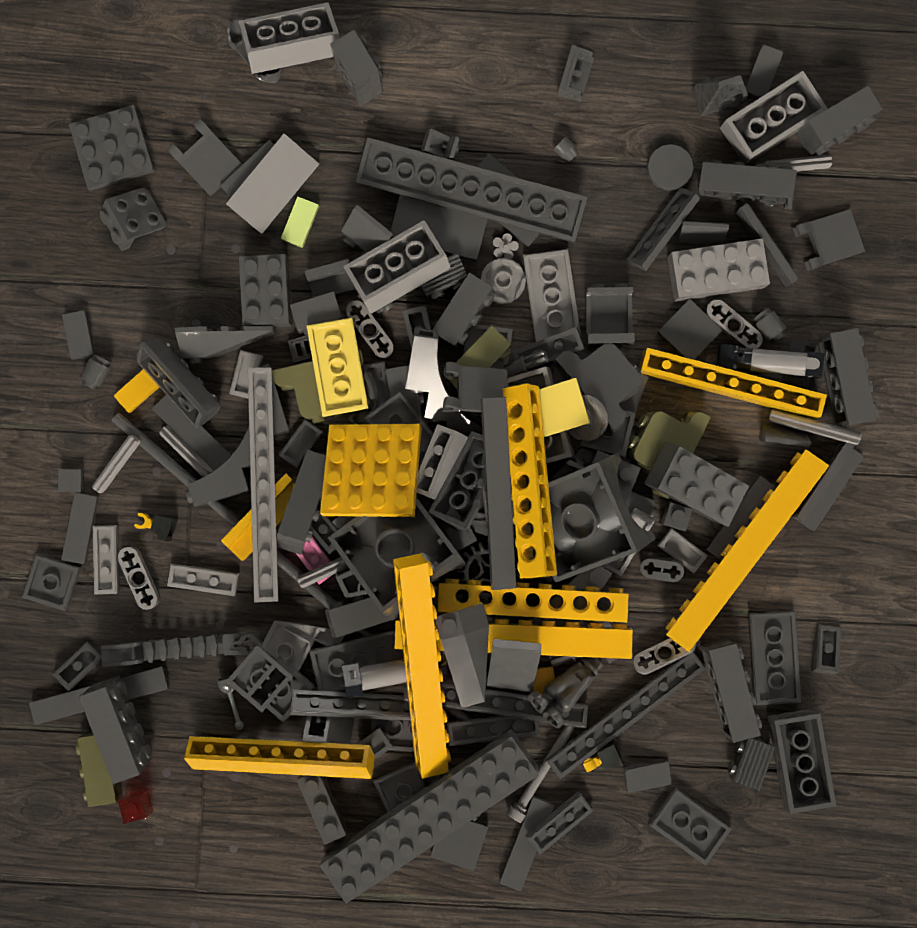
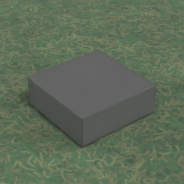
M58 469V492H83L84 470Z

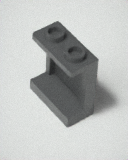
M625 283L614 284V287H605V284H592L591 288L586 289V346H602L606 343L621 346L633 345L635 343L632 320V293L634 292V287H628V284Z

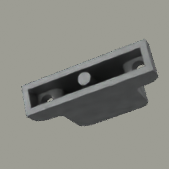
M612 343L602 345L584 360H581L576 353L570 351L563 352L555 359L554 366L566 380L577 378L582 395H590L597 398L604 405L608 415L607 429L611 434H614L621 428L627 416L620 405L633 396L640 388L642 383L641 370L626 359L627 354L621 347L617 348Z

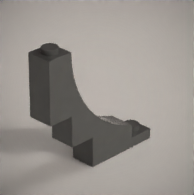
M269 364L260 366V368H270ZM272 377L273 436L289 432ZM249 427L240 445L225 463L209 475L187 484L189 489L185 490L189 503H193L195 507L249 491L243 469L250 467Z

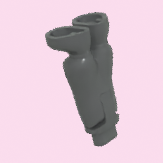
M596 657L581 658L560 676L550 681L544 687L542 694L537 691L531 692L528 695L531 704L541 713L552 700H556V703L543 714V717L554 727L560 728L564 724L562 713L569 712L574 707L583 692L598 676V671L603 667V664Z

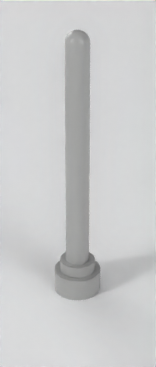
M564 727L539 767V775L531 780L518 803L515 802L514 805H510L506 811V814L515 821L522 823L526 816L525 812L527 809L525 807L549 771L550 765L546 759L565 745L575 727Z

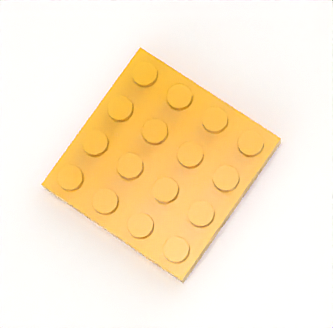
M329 425L320 514L322 516L415 517L421 425Z

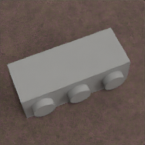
M437 424L418 472L417 493L436 499L468 439L467 436Z

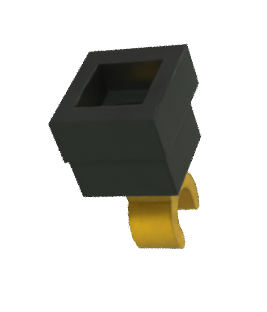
M138 513V516L143 517L145 522L143 525L134 524L136 528H150L151 532L158 534L157 539L162 541L172 540L178 519L163 515H154V518L151 519L146 513Z
M613 739L597 751L598 756L589 757L583 763L587 772L594 770L601 764H603L605 770H609L622 765L623 757Z

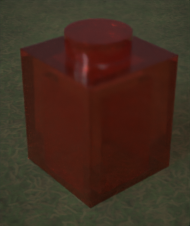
M148 789L125 794L118 801L123 824L146 819L153 812Z

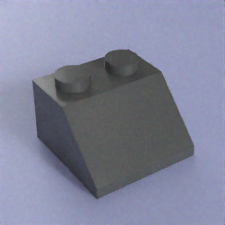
M358 205L354 207L342 229V234L345 237L343 241L353 249L355 246L362 251L361 256L394 238L389 230Z

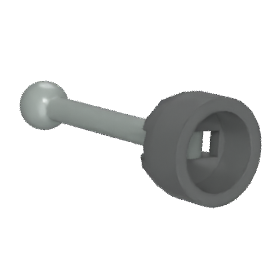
M227 675L216 681L220 691L228 694L236 721L235 728L242 730L244 723L240 721L232 694L235 689L226 682L231 676Z

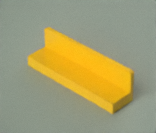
M287 474L275 484L276 527L283 519L295 485ZM251 510L221 540L241 561H244L253 552Z

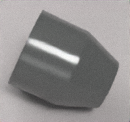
M566 136L553 149L561 158L571 161L578 153L574 144Z

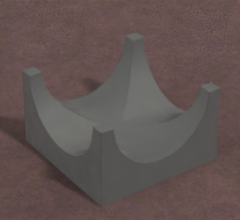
M619 453L548 482L557 575L553 576L555 583L634 554L656 539L652 530L646 531L635 522L624 503L617 476L618 466L622 461ZM531 501L528 504L529 510L531 508Z
M417 498L415 517L356 516L328 537L381 613L392 621L399 616L393 559L421 553L426 561H430L432 565L433 575L429 576L430 582L447 572L461 570L466 566L459 553Z

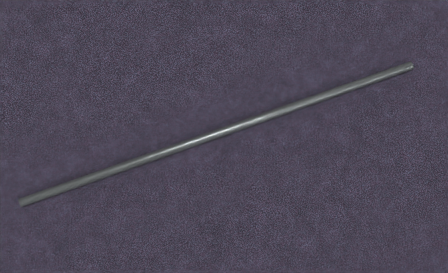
M117 413L113 417L112 422L128 436H136L140 440L139 445L187 487L188 483L197 481L122 414ZM221 500L208 503L213 510L233 527L241 520ZM277 550V565L298 582L297 577L305 573ZM316 583L304 587L328 609H330L329 604L337 602ZM368 628L355 631L360 637L374 634ZM442 707L456 721L472 719L461 709ZM487 741V742H482V743H483L485 746H487L488 744H490V743L493 742V741Z

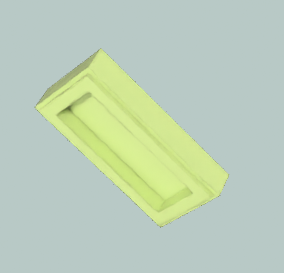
M297 196L281 240L303 248L318 212L319 205Z

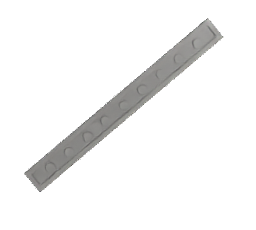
M248 368L254 602L278 601L272 373L271 368Z

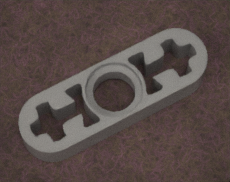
M361 301L350 302L346 307L348 318H353L354 326L377 357L381 359L389 358L394 352L392 341ZM354 306L356 308H363L360 312L364 319L367 315L370 317L364 320L360 326L357 325L358 322H361L358 316L351 315ZM374 324L377 328L376 333L373 336L365 335V325ZM380 334L383 335V337L379 338L384 345L389 344L386 354L383 351L378 352L380 347L376 341L373 344L370 342L377 339Z
M713 300L706 306L705 314L742 348L757 349L762 344L763 338L761 333L721 300ZM716 306H719V312L723 316H725L727 313L730 314V316H728L723 321V323H721L720 320L723 319V317L719 314L714 316L712 314L713 309L711 307L715 308ZM730 319H735L739 322L740 327L738 331L733 332L729 330L728 321ZM744 328H746L747 331H745L744 333L747 336L754 335V342H756V344L752 343L748 345V338L745 335H742L740 338L737 335L740 334L744 330Z
M135 547L123 548L118 554V561L138 606L145 610L156 607L160 596L140 551ZM127 551L129 554L134 553L135 557L132 558V562L134 565L139 564V568L129 571L128 568L133 566L131 561H126L124 558L127 556ZM137 571L142 572L145 576L144 582L140 585L133 581V575ZM149 585V588L145 589L147 595L153 596L151 605L148 602L144 603L143 599L146 595L144 590L139 592V588Z
M669 638L638 653L634 658V667L640 674H649L692 653L696 648V644L690 652L680 647L678 648L679 654H675V649L671 644L674 641ZM663 647H667L671 650L672 654L668 659H661L658 651ZM654 652L655 659L659 662L658 664H655L653 660L648 663V668L646 669L643 666H638L641 658L649 660L652 658L650 653Z

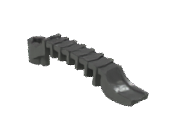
M255 632L101 645L102 667L139 664L146 660L150 663L156 659L166 661L168 658H175L176 660L181 657H205L206 655L217 656L218 654L249 655L258 644L262 645V639ZM249 638L252 642H255L251 649L249 645L242 644Z

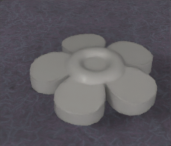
M508 233L502 236V240L499 237L493 240V245L499 247L494 250V255L497 258L502 257L504 253V258L512 259L514 256L512 251H516L519 247L516 241L510 242L512 236Z

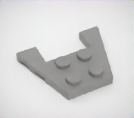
M275 620L261 647L275 659L281 656L299 671L314 641L328 646L340 643L344 635L335 638L332 637L330 628Z

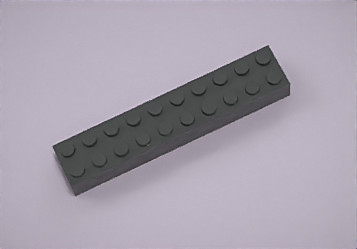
M510 729L449 770V772L326 853L319 866L347 904L539 775L538 765L515 732Z

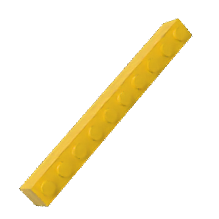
M805 450L802 454L797 452L790 461V464L793 465L788 473L784 470L776 480L779 483L774 491L769 489L762 500L765 501V504L762 508L756 507L748 517L752 520L747 527L742 525L735 534L737 541L734 545L728 544L720 554L724 557L719 564L714 562L708 570L707 574L710 577L705 583L700 581L693 590L696 595L692 601L687 599L679 609L682 612L679 618L676 620L673 617L665 627L668 630L666 635L686 651L690 652L829 467L828 464L808 450Z
M420 553L393 559L415 764L421 778L424 779L449 772L448 762H451V756L448 748H446V743L449 742L448 732L444 729L447 716L445 710L442 709V703L445 702L443 689L440 688V682H443V675L441 669L438 668L441 654L439 648L436 647L439 633L437 627L434 626V619H437L436 608L432 605L435 591L429 577L433 575L430 561H426Z
M397 619L395 623V649H403L400 619ZM495 619V623L488 622V653L492 651L493 639L540 643L542 644L541 655L632 659L633 630L632 628H627V624L613 623V627H603V623L589 622V626H580V622L566 621L565 625H556V621L543 620L542 624H532L533 620L525 619L518 620V623H509V619ZM439 635L436 647L439 648V651H444Z

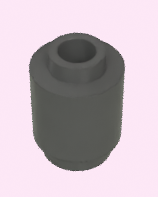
M767 308L754 318L756 327L768 342L771 340L777 342L786 335L784 330L787 327L775 311Z
M94 354L92 359L89 358L80 376L83 379L82 384L94 390L96 386L101 388L111 370L109 366L112 362Z

